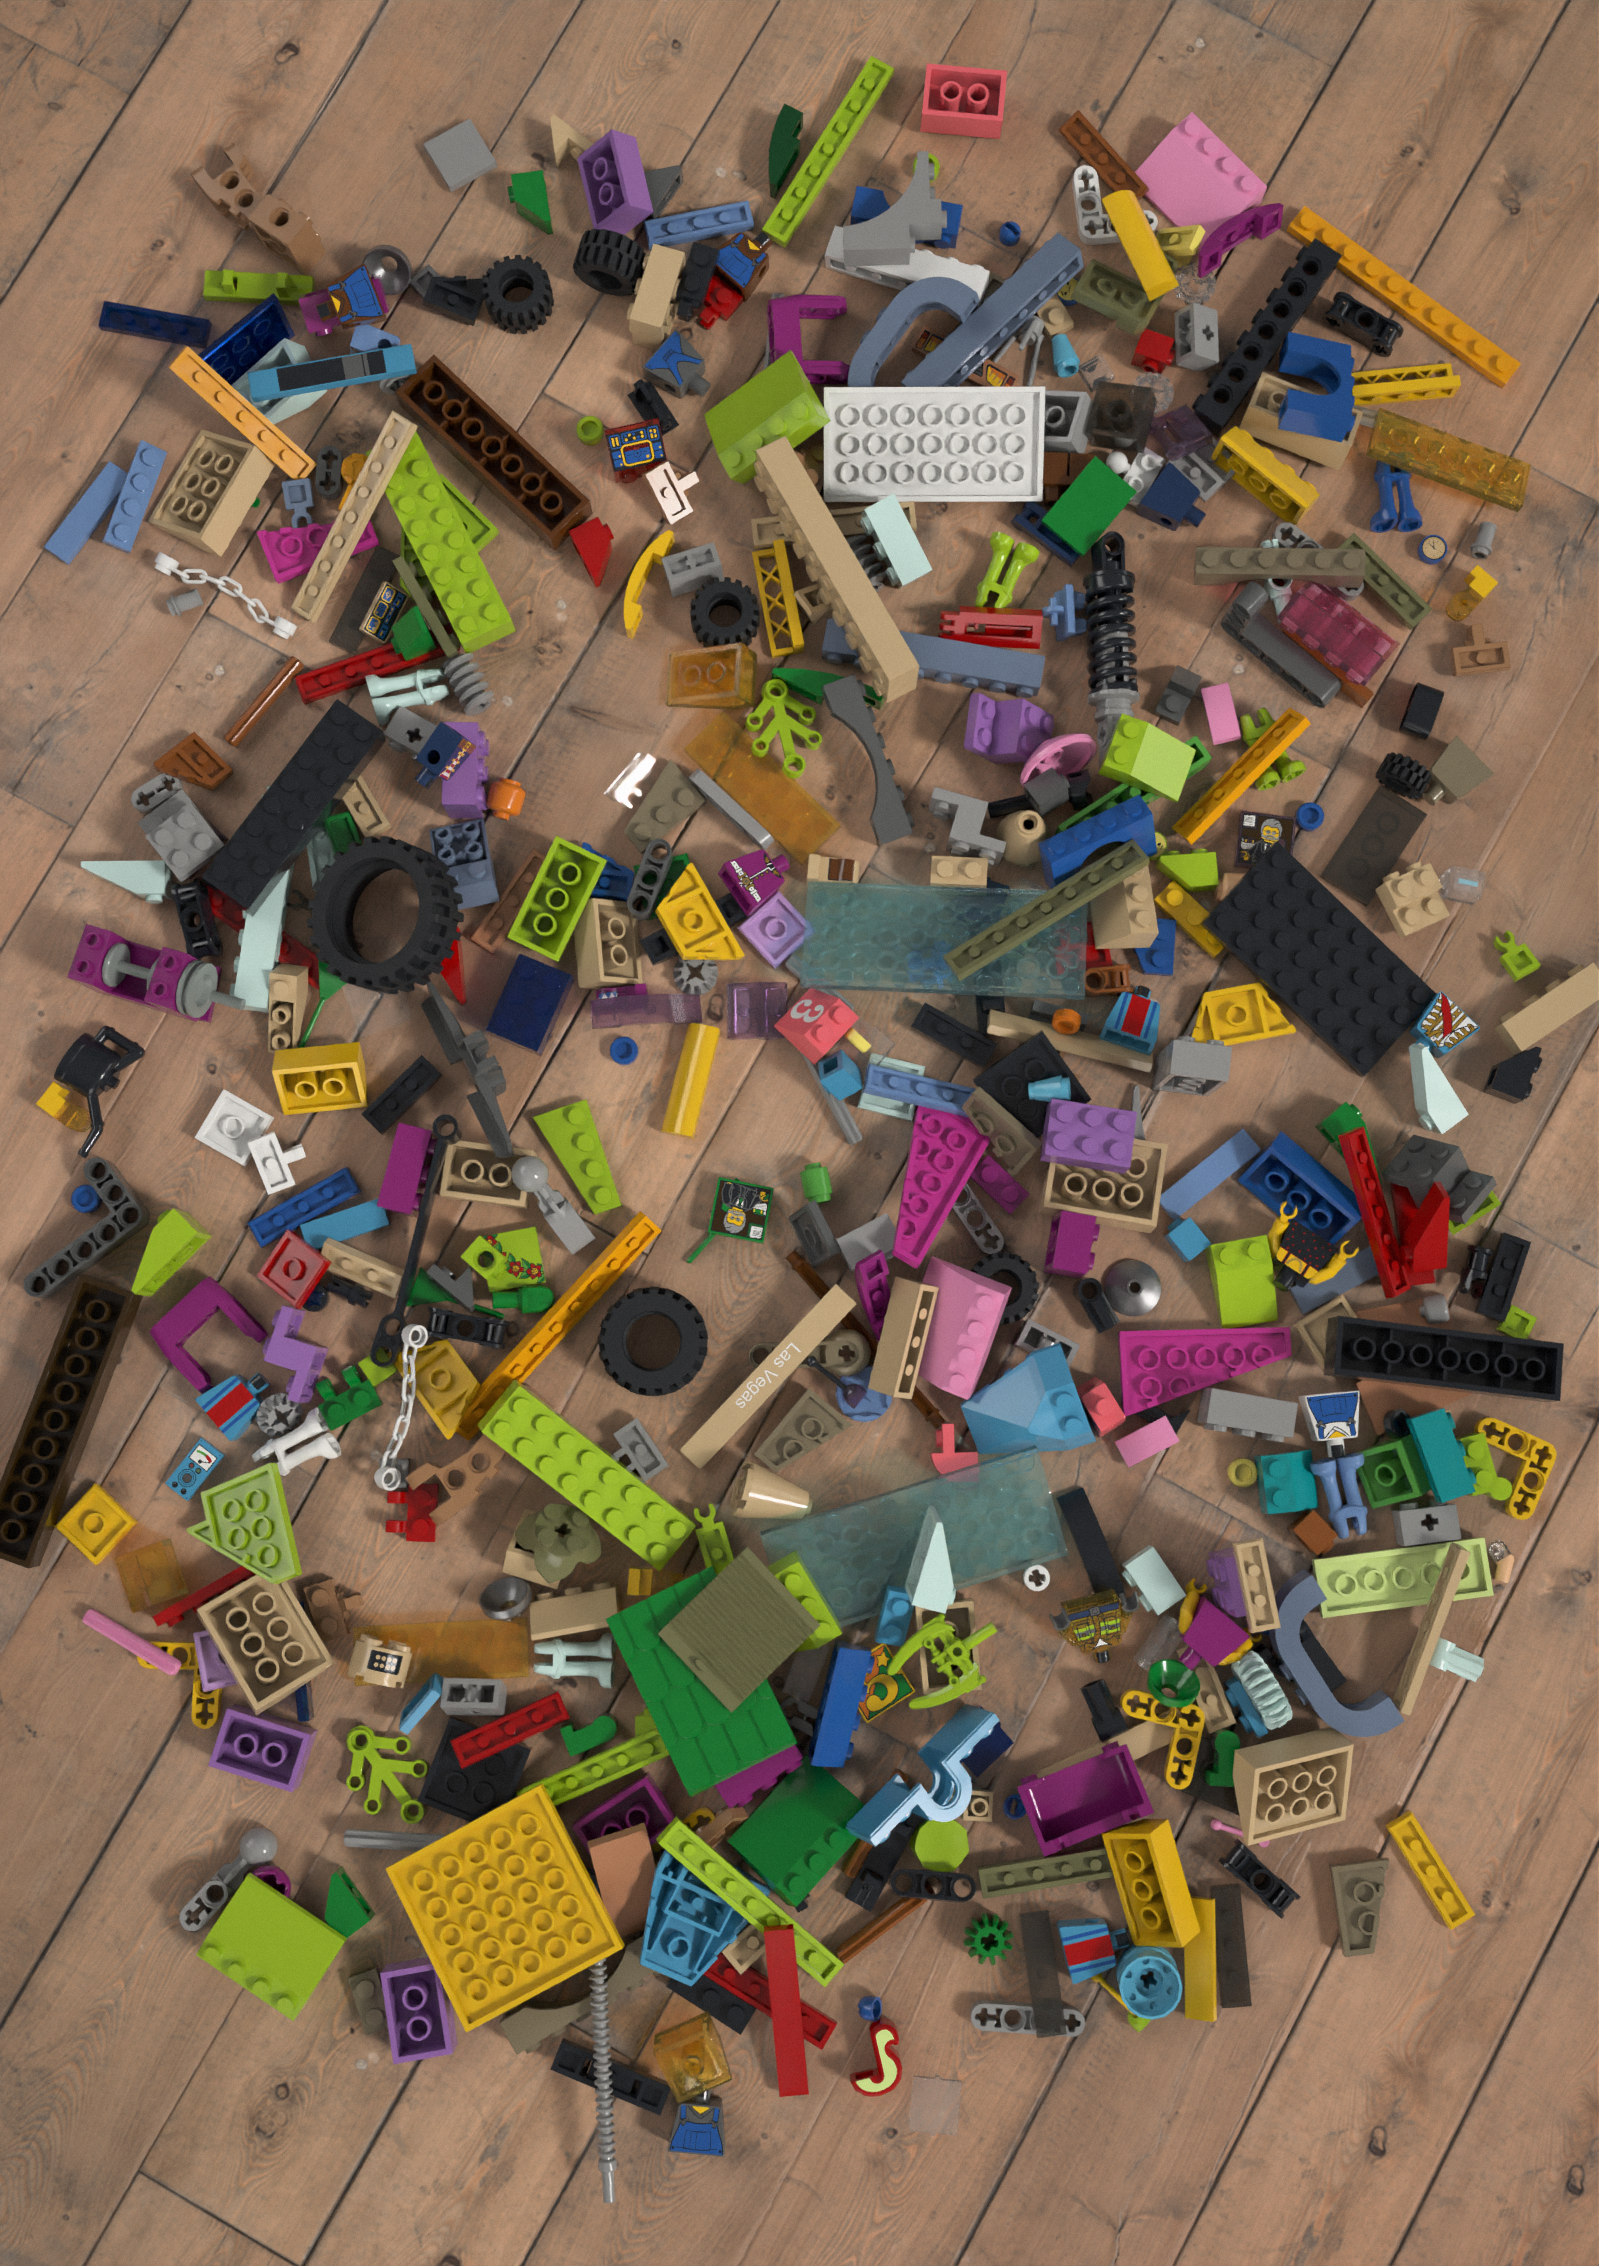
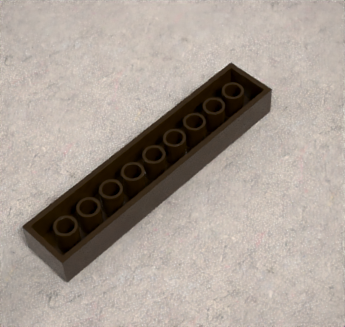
M80 1274L0 1481V1559L28 1569L40 1566L143 1295H137L129 1289L92 1276Z

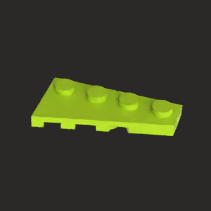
M585 1099L533 1117L593 1213L598 1215L621 1207L622 1204L587 1100Z

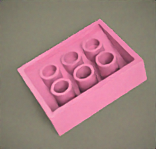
M1193 112L1172 129L1135 172L1149 188V191L1144 196L1175 227L1199 224L1206 232L1198 248L1199 251L1207 238L1219 226L1236 215L1259 206L1267 189V186Z
M932 1256L922 1282L939 1287L918 1375L938 1388L968 1400L976 1391L1012 1287Z

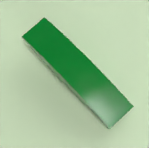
M774 668L772 671V679L782 680L789 690L820 705L824 700L821 688L826 684L845 678L832 673L807 669ZM863 683L866 690V695L863 696L865 703L880 710L885 701L883 696H878L872 686Z

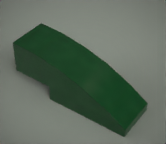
M785 103L777 117L769 148L770 197L774 199L800 155V140L797 138L803 129V112Z

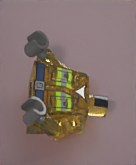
M1114 1589L1060 1602L1062 1607L1061 1614L1053 1616L1051 1613L1049 1618L1057 1633L1071 1646H1079L1082 1653L1093 1652L1095 1662L1105 1663L1111 1660L1109 1647L1121 1644L1122 1634L1127 1631L1133 1612L1140 1607L1137 1592H1133L1134 1594L1130 1597H1125L1124 1593H1120L1119 1600Z

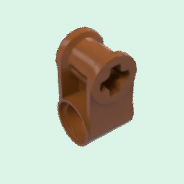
M1118 964L1108 967L1090 968L1079 978L1078 990L1085 997L1120 996L1122 992L1133 994L1128 972L1131 970V965ZM1086 977H1094L1098 981V988H1090L1086 983Z

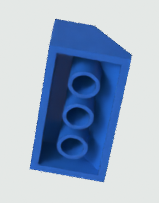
M1282 1131L1260 1152L1237 1180L1279 1216H1281L1280 1205L1282 1202L1287 1201L1286 1206L1283 1208V1211L1287 1214H1291L1295 1206H1297V1215L1292 1219L1332 1245L1341 1239L1362 1217L1355 1193Z
M835 1639L808 1750L811 1765L844 1768L845 1760L851 1759L854 1743L850 1742L852 1731L857 1732L861 1714H858L857 1710L859 1702L864 1703L868 1685L864 1684L866 1673L871 1674L875 1659L874 1656H871L869 1647Z

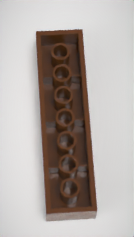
M435 355L417 370V374H413L395 392L400 406L554 551L570 536V530L582 525L593 514L590 500Z

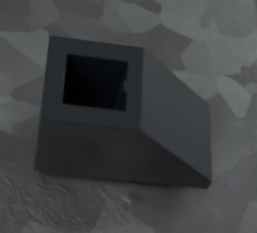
M1536 1046L1492 1066L1483 1092L1513 1104L1527 1099L1533 1087V1084L1530 1083L1532 1075L1538 1071L1542 1062V1058L1539 1057L1542 1048Z

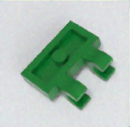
M355 1365L341 1371L351 1389L340 1395H337L329 1378L315 1384L320 1395L325 1400L318 1407L330 1431L383 1405L376 1388L373 1387L369 1379L365 1382L362 1381Z

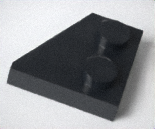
M483 275L481 279H467L466 276H455L453 278L445 276L432 277L422 306L474 326L484 301L483 279L488 277L487 275Z

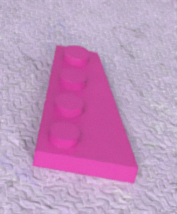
M370 520L351 556L380 545ZM335 521L332 524L319 525V523L308 524V527L294 529L292 527L280 528L279 531L267 532L266 530L256 531L278 584L310 571Z

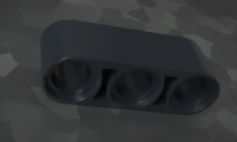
M899 1869L890 1877L889 1888L895 1896L901 1898L963 1903L972 1899L975 1895L976 1883L969 1875L961 1873ZM898 1875H906L910 1879L911 1886L908 1891L902 1892L897 1889L895 1880ZM927 1878H936L940 1883V1889L937 1894H929L926 1891L924 1884ZM957 1880H963L968 1884L969 1893L966 1897H960L955 1893L954 1885Z

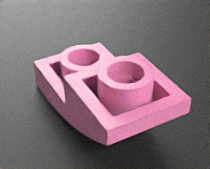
M1224 683L1201 689L1213 745L1241 739L1229 684Z
M1165 1415L1117 1440L1115 1444L1129 1468L1179 1442V1439Z

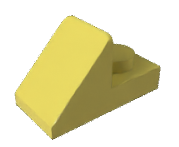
M1200 224L1158 230L1156 238L1163 253L1175 258L1179 268L1187 269L1206 231Z

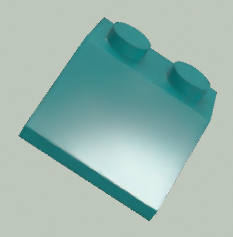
M1311 1449L1254 1455L1258 1471L1257 1485L1261 1513L1277 1514L1319 1507L1315 1475L1310 1468V1463L1313 1462Z

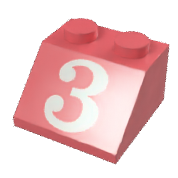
M810 988L774 1027L815 1065L859 1017L841 999Z

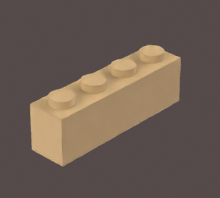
M1594 962L1586 967L1582 963L1567 972L1569 978L1563 982L1558 978L1544 988L1547 993L1541 997L1534 994L1522 1002L1523 1009L1517 1013L1512 1009L1499 1018L1502 1023L1494 1029L1512 1055L1522 1052L1599 1000V969Z
M895 1276L870 1375L869 1389L891 1397L912 1399L939 1287Z

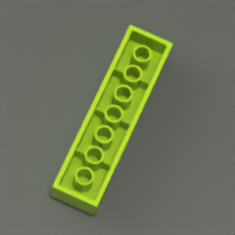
M415 431L384 492L465 653H472L516 630L417 431ZM372 450L365 452L367 457L369 456Z
M514 1379L477 1424L483 1434L659 1571L696 1527V1524L688 1515L516 1379Z

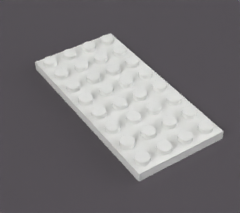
M1045 386L824 387V409L831 420L824 426V502H879L892 494H895L898 502L1043 500Z

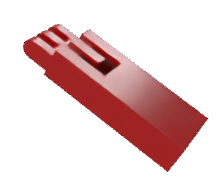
M959 606V611L940 612V619L951 620V622L943 621L939 623L940 630L950 631L940 632L939 638L990 647L1040 649L1043 622L1042 610ZM978 624H986L985 632L967 631V627L978 629Z

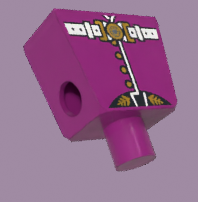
M761 849L724 863L718 875L748 917L781 888L785 882L781 873L789 869V863L782 854L771 860L766 851Z

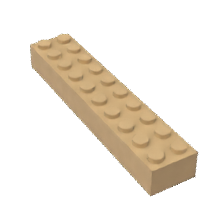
M786 436L757 449L756 462L754 463L756 476H754L755 484L760 492L764 491L768 497L767 504L773 514L777 513L781 520L780 526L786 537L790 536L794 542L793 549L799 559L803 558L807 565L806 571L812 582L816 581L820 587L819 594L825 604L829 603L833 610L832 616L838 627L842 626L845 630L848 646L851 650L855 649L860 656L858 660L862 670L865 673L869 672L873 679L872 686L878 696L882 695L886 703L916 689L919 672L918 662Z

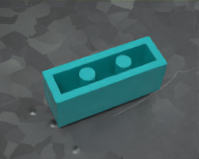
M1437 1408L1407 1418V1425L1436 1502L1444 1503L1476 1492L1473 1486L1476 1484V1478L1470 1467L1467 1468L1463 1457L1466 1456V1452L1461 1440H1456L1452 1429L1455 1428V1422L1451 1413L1446 1412L1444 1408Z

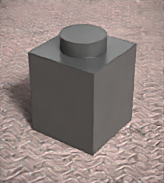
M1053 767L1024 784L1026 798L1040 817L1045 816L1069 800L1068 788H1070V784L1062 773L1058 775Z

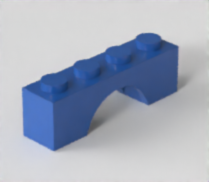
M861 186L856 187L850 225L873 219L890 208L883 190ZM941 201L942 210H947V228H942L941 240H915V244L927 243L941 249H955L963 205Z

